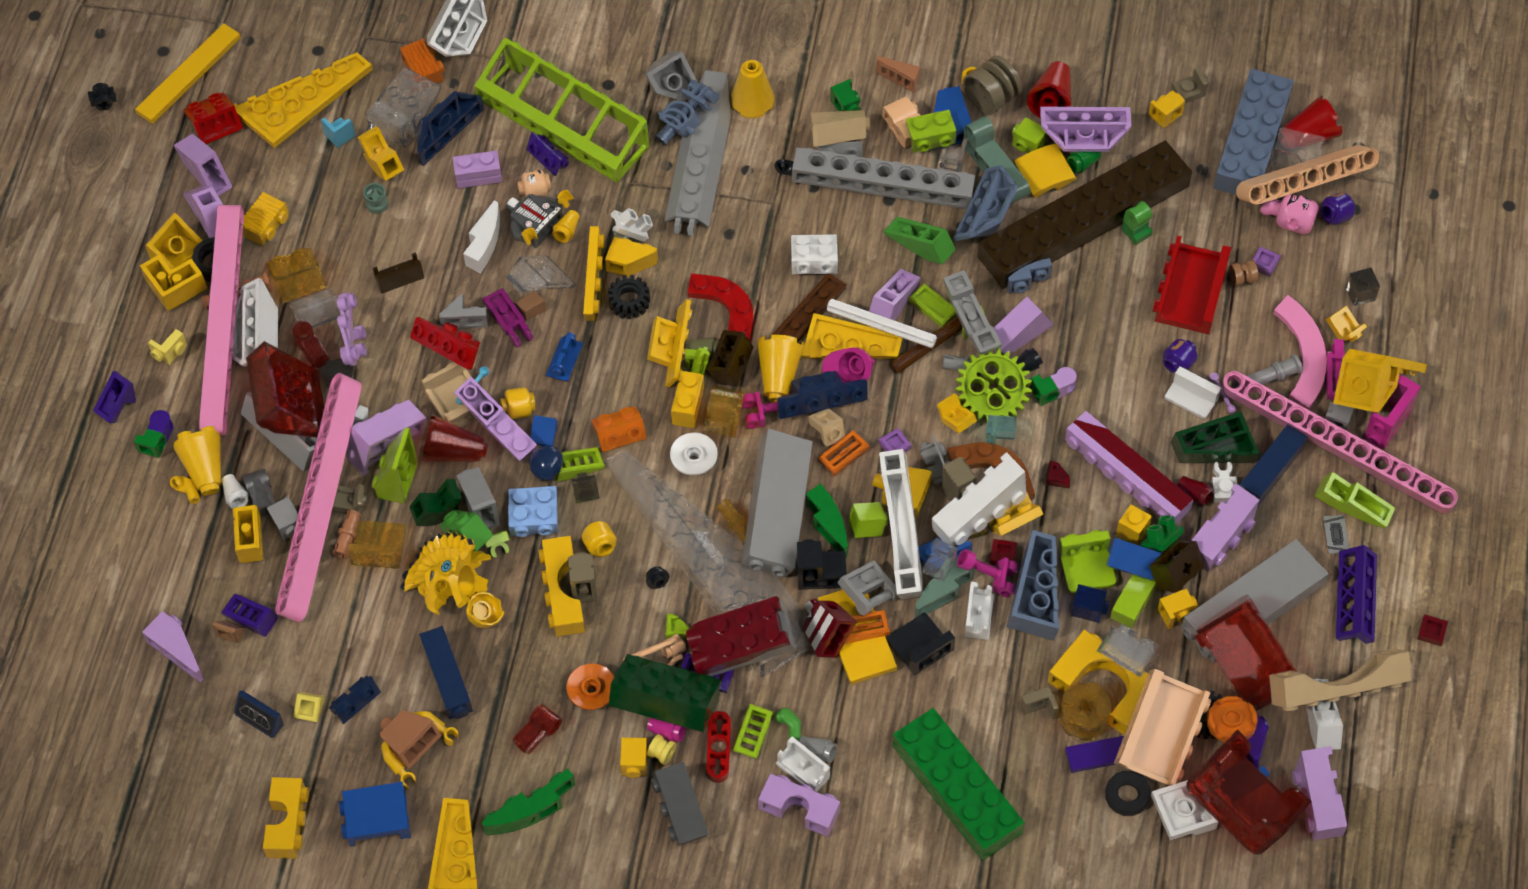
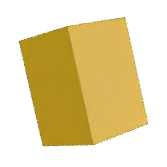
M173 213L145 247L150 259L160 254L172 270L187 260L192 259L194 249L203 240L176 213Z

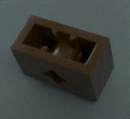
M723 330L707 369L717 384L738 387L754 348L744 332Z
M1177 539L1149 565L1158 590L1171 593L1180 591L1205 566L1197 541Z

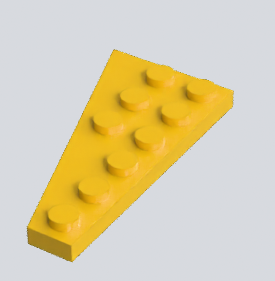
M356 52L333 62L330 67L322 70L319 68L313 70L311 75L303 78L299 76L270 88L268 93L258 97L255 95L247 98L248 101L239 105L235 103L234 106L240 120L269 145L276 148L372 71V64Z

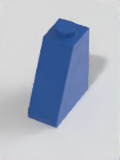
M960 86L938 90L934 113L944 110L950 111L956 128V143L950 146L963 144L964 127L972 122Z

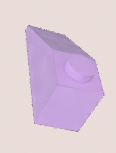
M900 269L873 296L869 312L895 321L919 284L921 277Z
M162 611L143 630L142 633L146 642L201 683L204 679L182 630V622L173 614L168 616Z

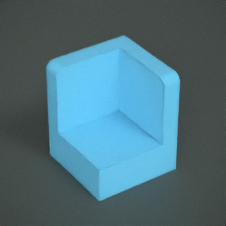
M325 117L321 119L324 135L337 148L355 137L353 123L349 118L344 121L340 117L332 124Z

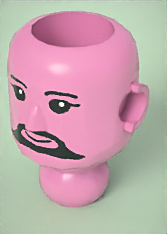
M1290 194L1284 196L1282 201L1274 199L1262 203L1260 212L1266 216H1277L1276 223L1280 228L1306 235L1313 228L1319 206L1315 201L1302 195Z

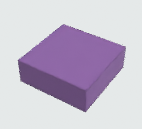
M1260 246L1252 260L1255 261L1258 272L1270 277L1280 261L1281 255Z
M899 428L879 439V445L885 452L899 449L907 452L912 448L911 443Z

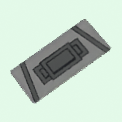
M1344 515L1323 516L1328 553H1339V551L1349 549Z

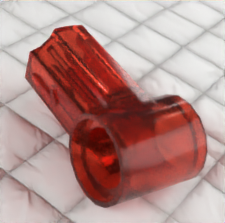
M306 321L297 322L292 328L296 347L302 351L312 368L324 366L330 357L315 335L312 325Z
M540 704L530 715L529 722L513 738V743L523 753L529 755L546 736H552L562 724V718L544 704Z

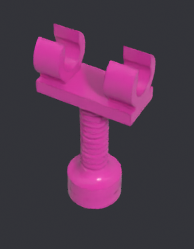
M755 392V394L747 393L741 396L743 408L750 409L757 406L758 414L751 413L745 416L746 425L749 429L759 426L764 427V413L777 411V402L762 404L759 392Z
M964 549L959 554L957 559L958 567L966 571L974 568L993 577L992 592L1009 598L1010 594L1014 595L1015 585L1005 581L1006 575L1013 576V572L1018 573V563L1003 558L996 562L995 568L977 560L976 554L970 550Z

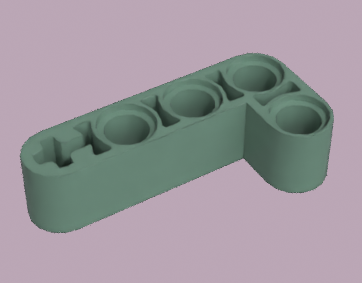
M983 116L964 127V146L983 173L987 168L999 165L1005 167L1018 186L1011 204L1029 195L1031 189L1027 180L994 140V127L987 116Z

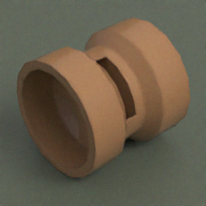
M1254 260L1246 261L1244 264L1234 263L1229 266L1230 279L1234 287L1241 286L1244 282H1249L1250 284L1258 282V269Z

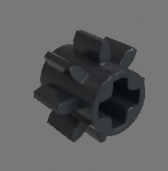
M97 83L92 87V91L88 92L91 107L95 106L98 110H108L112 107V102L117 101L113 86L109 87L106 83Z

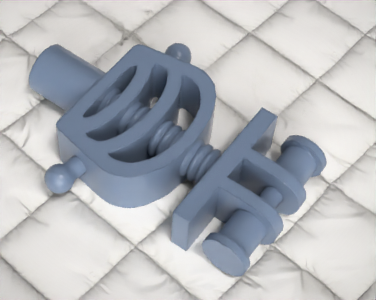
M696 80L690 81L688 84L690 91L684 88L681 90L683 96L689 101L688 103L680 100L672 101L666 106L664 111L658 112L659 119L664 127L656 135V138L666 145L676 133L684 138L689 134L693 135L695 133L694 129L700 123V118L694 109L699 106L710 112L712 108L708 101L716 103L719 100V93L713 92L712 88L703 83L698 84Z

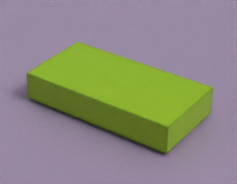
M925 283L909 297V302L940 327L957 316L953 305Z

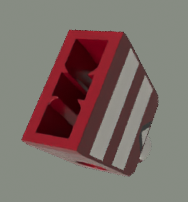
M812 599L805 605L809 615L803 624V631L817 657L837 658L857 621L834 601H817Z

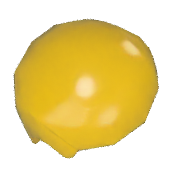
M479 592L474 594L466 604L467 618L477 628L487 629L499 623L504 615L501 600L494 597L491 593Z

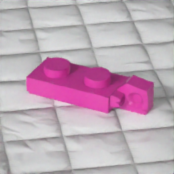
M1334 339L1332 352L1328 351L1326 389L1328 400H1334L1342 359L1347 353L1344 352V339Z

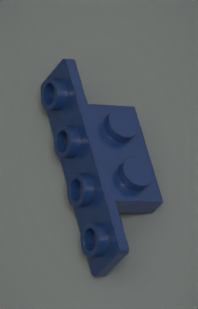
M836 371L804 376L800 379L792 380V389L795 394L777 398V411L779 419L865 401L868 399V382L866 379H860L844 383Z

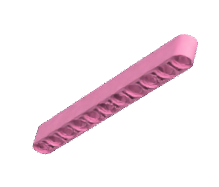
M218 205L199 429L201 431L204 427L214 426L220 436H225L227 432L244 223L242 205Z
M1231 371L1225 375L1223 391L1228 397L1283 427H1286L1288 424L1307 436L1308 441L1440 513H1449L1454 509L1458 496L1451 487L1240 372ZM1235 380L1240 383V386L1232 389L1227 383ZM1251 392H1258L1261 395V398L1258 400H1252L1249 398L1248 394ZM1272 403H1278L1282 409L1275 412L1269 406ZM1297 414L1302 417L1303 421L1294 423L1290 417ZM1320 426L1324 432L1317 435L1312 432L1311 428ZM1339 437L1345 441V444L1336 446L1332 440ZM1356 449H1362L1365 451L1366 456L1358 458L1353 452ZM1384 461L1388 467L1383 470L1378 469L1375 466V462ZM1404 472L1408 475L1409 479L1407 481H1400L1396 474ZM1418 485H1428L1430 488V492H1420L1418 489ZM1448 496L1451 498L1452 503L1444 505L1440 502L1439 497Z
M337 373L330 384L275 608L276 614L299 623L305 618L308 611L362 387L359 381L341 373Z

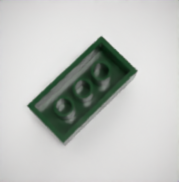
M627 654L611 682L609 706L704 732L719 703L721 679L709 675H700L686 669Z

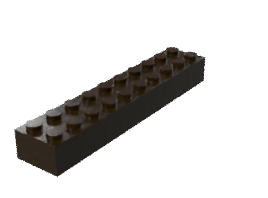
M1164 140L983 239L978 244L977 257L1002 289H1005L1008 286V278L1026 265L1050 258L1052 263L1123 224L1125 211L1136 207L1140 201H1144L1149 208H1152L1188 188L1192 170L1169 143Z

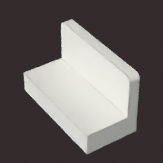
M1179 366L1175 372L1174 381L1165 394L1164 399L1205 420L1219 399L1221 387Z

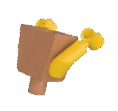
M403 710L394 719L385 717L380 724L382 729L380 737L383 740L381 745L383 759L395 775H400L401 782H403L404 788L409 790V787L404 783L405 779L412 778L416 783V778L412 772H406L404 768L410 769L442 736L441 734L444 735L443 741L448 746H452L454 742L447 736L454 735L458 738L459 735L456 728H446L444 726L445 723L429 711L411 713Z

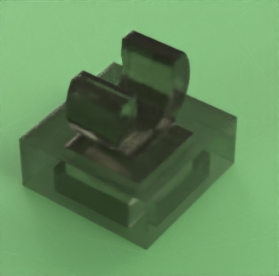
M587 472L577 474V479L571 480L576 503L599 499L595 475L587 476Z

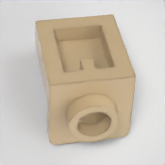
M829 408L808 416L809 424L821 433L824 446L827 447L835 444L845 437L843 419Z

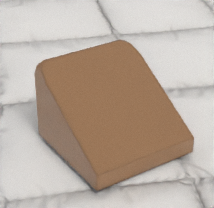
M535 292L514 302L526 320L546 310L545 301Z
M225 620L215 621L212 624L217 637L239 643L245 631V627Z

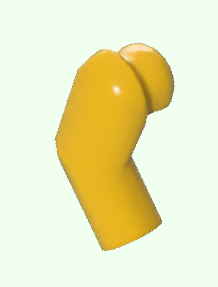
M173 476L170 479V486L176 491L187 494L190 504H196L201 500L198 489L192 479L183 476Z

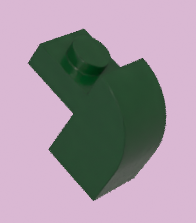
M446 479L436 493H419L409 506L416 526H434L445 521L444 517L449 512L459 510L457 505L462 499L461 492L455 479Z

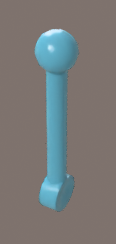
M486 366L480 368V374L475 378L477 383L482 377H486L489 374V369ZM456 398L457 404L463 405V403L458 398Z

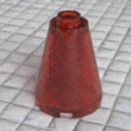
M431 415L421 461H480L481 457H486L488 444L484 443L485 438L440 417Z

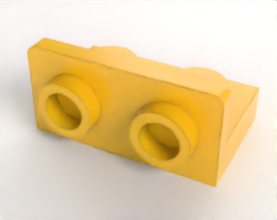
M1026 492V496L1020 504L1011 506L1003 516L997 519L994 518L988 524L992 533L1002 536L1043 515V512L1039 505L1032 504Z

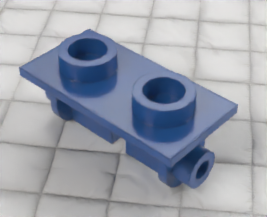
M568 332L567 335L561 337L546 373L547 377L568 382L583 346L582 342L575 339L576 335L574 333Z

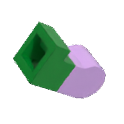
M1069 367L1060 368L1056 374L1044 379L1038 374L1031 377L1030 389L1040 406H1043L1073 392L1077 375Z

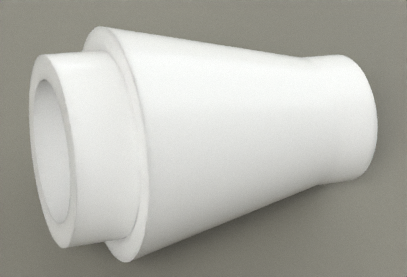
M228 474L224 476L221 482L223 484L226 504L232 509L246 506L248 503V492L236 480L234 475Z

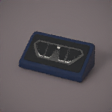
M240 690L235 705V715L267 736L274 738L284 725L280 713L245 691Z

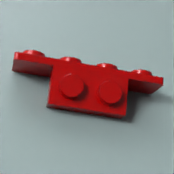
M422 317L415 318L410 335L411 339L468 370L473 368L480 345L478 340L472 338L473 334L457 330V325L447 322L444 325H436Z

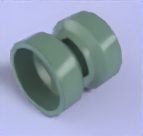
M370 183L364 188L363 196L367 210L373 214L384 212L388 207L384 186L380 183Z

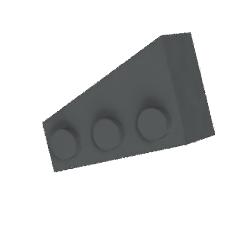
M681 762L655 771L651 782L655 793H658L661 803L659 805L662 815L669 820L670 827L667 828L671 841H676L677 845L680 846L706 837L708 831L685 763Z

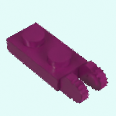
M503 288L482 298L491 315L505 335L509 336L510 341L516 348L521 346V341L514 331L521 329L528 341L534 339L532 332L526 324V320Z

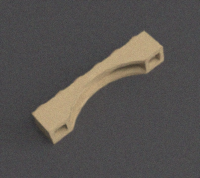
M1395 648L1374 652L1368 661L1357 671L1336 681L1318 682L1306 674L1291 670L1269 675L1272 705L1282 707L1284 711L1297 710L1299 705L1316 706L1322 700L1329 702L1338 701L1340 696L1345 695L1347 697L1360 696L1363 691L1379 692L1381 687L1385 686L1397 688L1401 687L1404 682L1412 681L1409 651Z

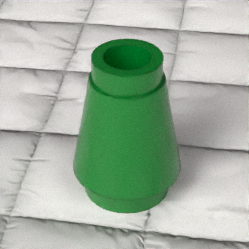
M1072 152L1067 158V163L1073 173H1083L1101 159V152Z

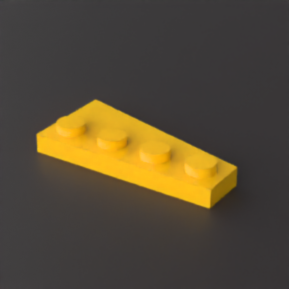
M590 226L583 311L585 321H595V314H599L600 308L597 292L601 291L599 273L603 268V256L601 254L602 248H604L605 237L604 234H601L599 226Z
M813 313L802 359H825L828 354L834 351L851 347L866 351L873 359H896L899 356L903 338L869 326Z
M443 798L428 889H478L468 800Z

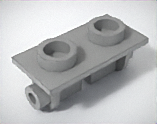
M857 140L818 146L817 150L863 157V142H858Z
M932 435L933 442L930 444L929 442L922 443L920 445V453L926 466L935 462V465L927 469L932 471L931 479L933 484L940 487L942 486L943 465L950 461L945 463L943 458L944 455H947L942 442L937 443Z

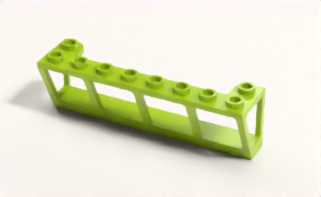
M506 37L502 40L474 85L475 93L482 97L484 104L529 131L534 132L536 135H544L554 146L616 183L649 148L647 121L643 116L629 111L623 104L612 101L606 94L595 91L589 84L578 81L570 73L563 72L553 63L546 62L539 58L536 53L529 52L516 41L512 42ZM504 52L506 61L505 65L497 72V74L490 81L487 80L492 69L494 68L500 56ZM525 66L530 68L514 94L494 84L508 68L520 74L525 70ZM535 72L565 89L549 115L544 114L520 99ZM571 93L600 110L585 136H581L555 120ZM606 114L628 126L630 138L618 156L590 141ZM636 143L641 146L623 166V161L633 145Z

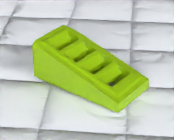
M598 447L561 452L564 468L562 466L560 472L554 477L556 482L604 469L605 466ZM592 456L594 463L590 464L588 457ZM580 459L583 460L584 465L580 464Z
M749 704L733 749L734 752L757 759L773 719V711ZM755 715L764 718L765 721L764 723L753 720L752 716ZM749 724L761 727V732L748 728ZM746 733H749L759 738L755 741L744 736ZM745 742L754 745L755 749L751 750L742 747L741 744Z

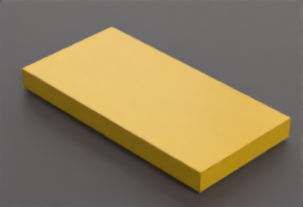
M844 590L818 597L820 601H834L838 603L851 616L860 615L856 609V604ZM868 593L864 595L867 600L870 599ZM876 619V620H871V621L856 623L855 626H858L859 624H864V623L879 622V620ZM885 636L844 644L839 653L850 685L897 671V665Z

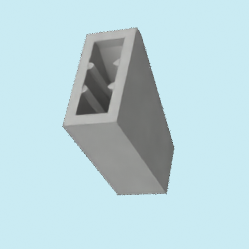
M479 467L466 469L456 475L458 486L468 511L476 513L488 529L499 526L496 502Z

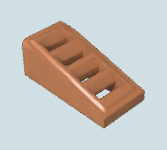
M881 56L877 57L876 72L910 91H916L920 80L919 66Z

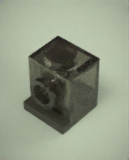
M342 359L326 360V365H322L321 378L325 379L327 388H330L331 381L337 373L356 380L358 373L357 364L355 366H345Z

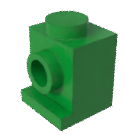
M851 79L830 87V101L837 111L861 110L859 106L861 102L860 96L856 90H852Z

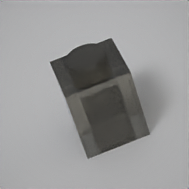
M1370 267L1350 273L1345 288L1353 305L1358 306L1376 301L1380 284Z

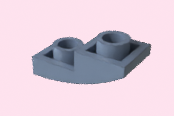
M1050 258L1033 262L1013 273L1008 278V294L1023 293L1031 289V281H1043L1050 278L1052 270Z

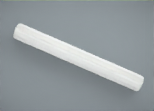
M831 299L828 302L827 311L929 348H933L936 343L937 336L835 299Z

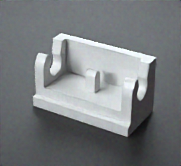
M971 582L965 628V637L989 640L994 599L990 585H987L986 589L982 590L979 589L978 582Z
M794 737L788 740L787 748L784 751L780 750L778 752L776 765L800 785L806 784L817 792L829 780L830 767Z

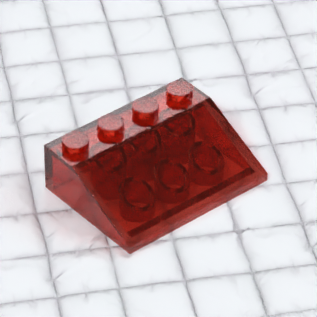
M264 341L246 357L256 424L263 429H268L277 434L317 437L325 408L318 370Z

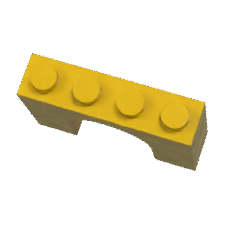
M1084 629L1049 671L1048 683L1068 696L1079 681L1089 672L1107 670L1118 675L1126 686L1127 694L1110 714L1108 725L1125 735L1148 673L1137 662L1130 661L1122 656V653L1117 648L1109 647L1102 642L1098 635L1089 633Z

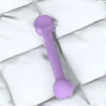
M1211 373L1209 377L1210 382L1221 387L1220 394L1228 406L1227 411L1234 413L1236 406L1231 404L1218 381L1219 375Z

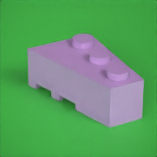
M1236 483L1231 488L1232 493L1226 503L1221 501L1217 507L1219 511L1210 521L1207 520L1192 539V541H1197L1205 564L1204 568L1209 571L1215 565L1220 566L1227 556L1226 552L1230 548L1234 550L1241 541L1240 536L1244 532L1249 533L1256 523L1254 517L1259 499Z

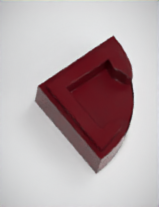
M1050 460L1046 485L1069 488L1070 477L1059 463Z

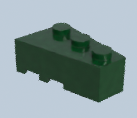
M1242 411L1175 432L1171 440L1179 463H1254L1260 454Z

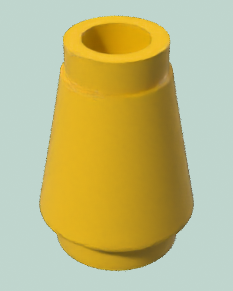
M569 210L553 226L552 235L558 242L567 243L573 239L580 218L576 211Z

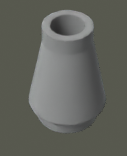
M802 736L799 740L802 745L823 762L831 763L837 751V744L832 743L831 739Z

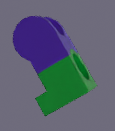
M165 410L153 412L150 415V424L143 436L137 434L133 441L137 452L160 458L174 428L170 415Z

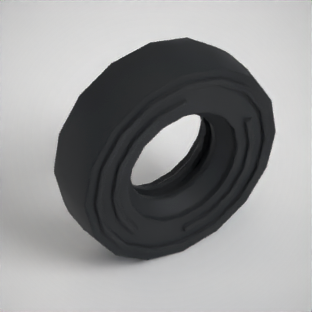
M1134 771L1116 773L1109 779L1105 788V799L1109 807L1115 813L1122 816L1140 814L1147 807L1151 798V790L1147 780L1141 774ZM1124 785H1130L1136 789L1138 796L1134 801L1126 802L1119 797L1118 790Z

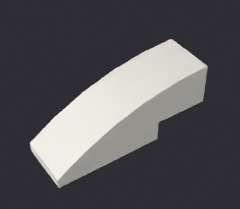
M495 200L470 230L469 238L471 244L463 253L465 266L480 274L489 262L498 240L500 211L498 202Z

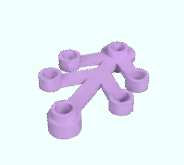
M346 292L339 294L337 298V306L341 316L337 317V321L345 347L340 348V354L345 366H355L360 357L367 356V349L363 342L354 345V340L366 338V331L363 325L355 326L353 330L352 310H354V307H357V299L354 293Z

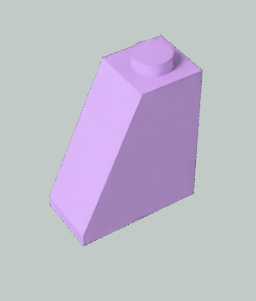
M194 134L189 135L174 145L182 163L202 186L213 187L218 196L232 188L216 152Z
M1026 297L994 327V330L1002 343L1001 351L1004 354L1010 351V354H1012L1049 329L1053 323Z

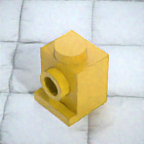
M1172 90L1167 95L1160 96L1157 101L1152 100L1150 102L1148 115L1163 128H1166L1183 114L1185 100L1179 93H1175Z
M1184 589L1160 598L1157 610L1169 630L1173 628L1174 622H1183L1186 615L1198 608V603L1193 595L1190 596L1188 590Z

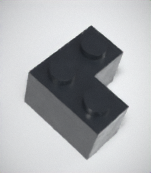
M812 539L797 542L798 590L841 588L838 581L847 574L846 552L835 549L822 552L821 541Z

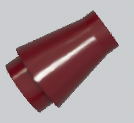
M1182 476L1177 484L1180 489L1193 498L1197 505L1202 504L1206 506L1213 498L1214 489L1211 488L1210 484L1186 476Z

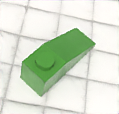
M897 216L884 230L886 236L927 261L943 264L956 250L947 229Z

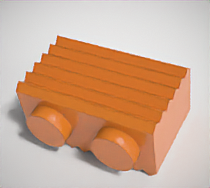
M423 38L416 42L413 41L412 44L409 43L404 47L401 46L402 61L419 91L444 81L442 74L445 72L441 60L436 61L435 50L427 45Z

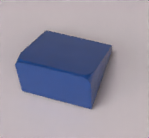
M534 415L530 438L537 445L553 446L558 430L557 419Z

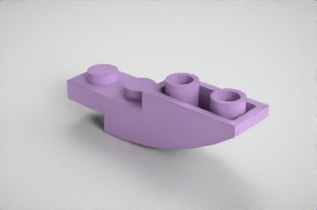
M472 377L466 380L454 392L457 398L485 429L520 463L537 448V444Z

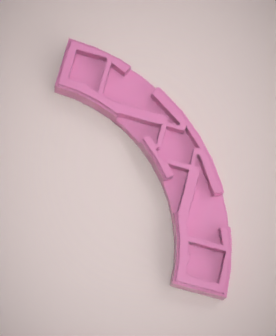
M1287 295L1274 309L1273 314L1290 329L1292 334H1295L1299 342L1303 373H1301L1296 387L1290 393L1289 399L1309 410L1319 396L1325 379L1326 349L1321 333L1312 317L1297 301Z

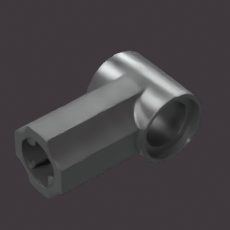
M265 468L242 477L247 492L253 500V505L258 507L260 516L268 517L267 507L275 504L270 490L272 487Z

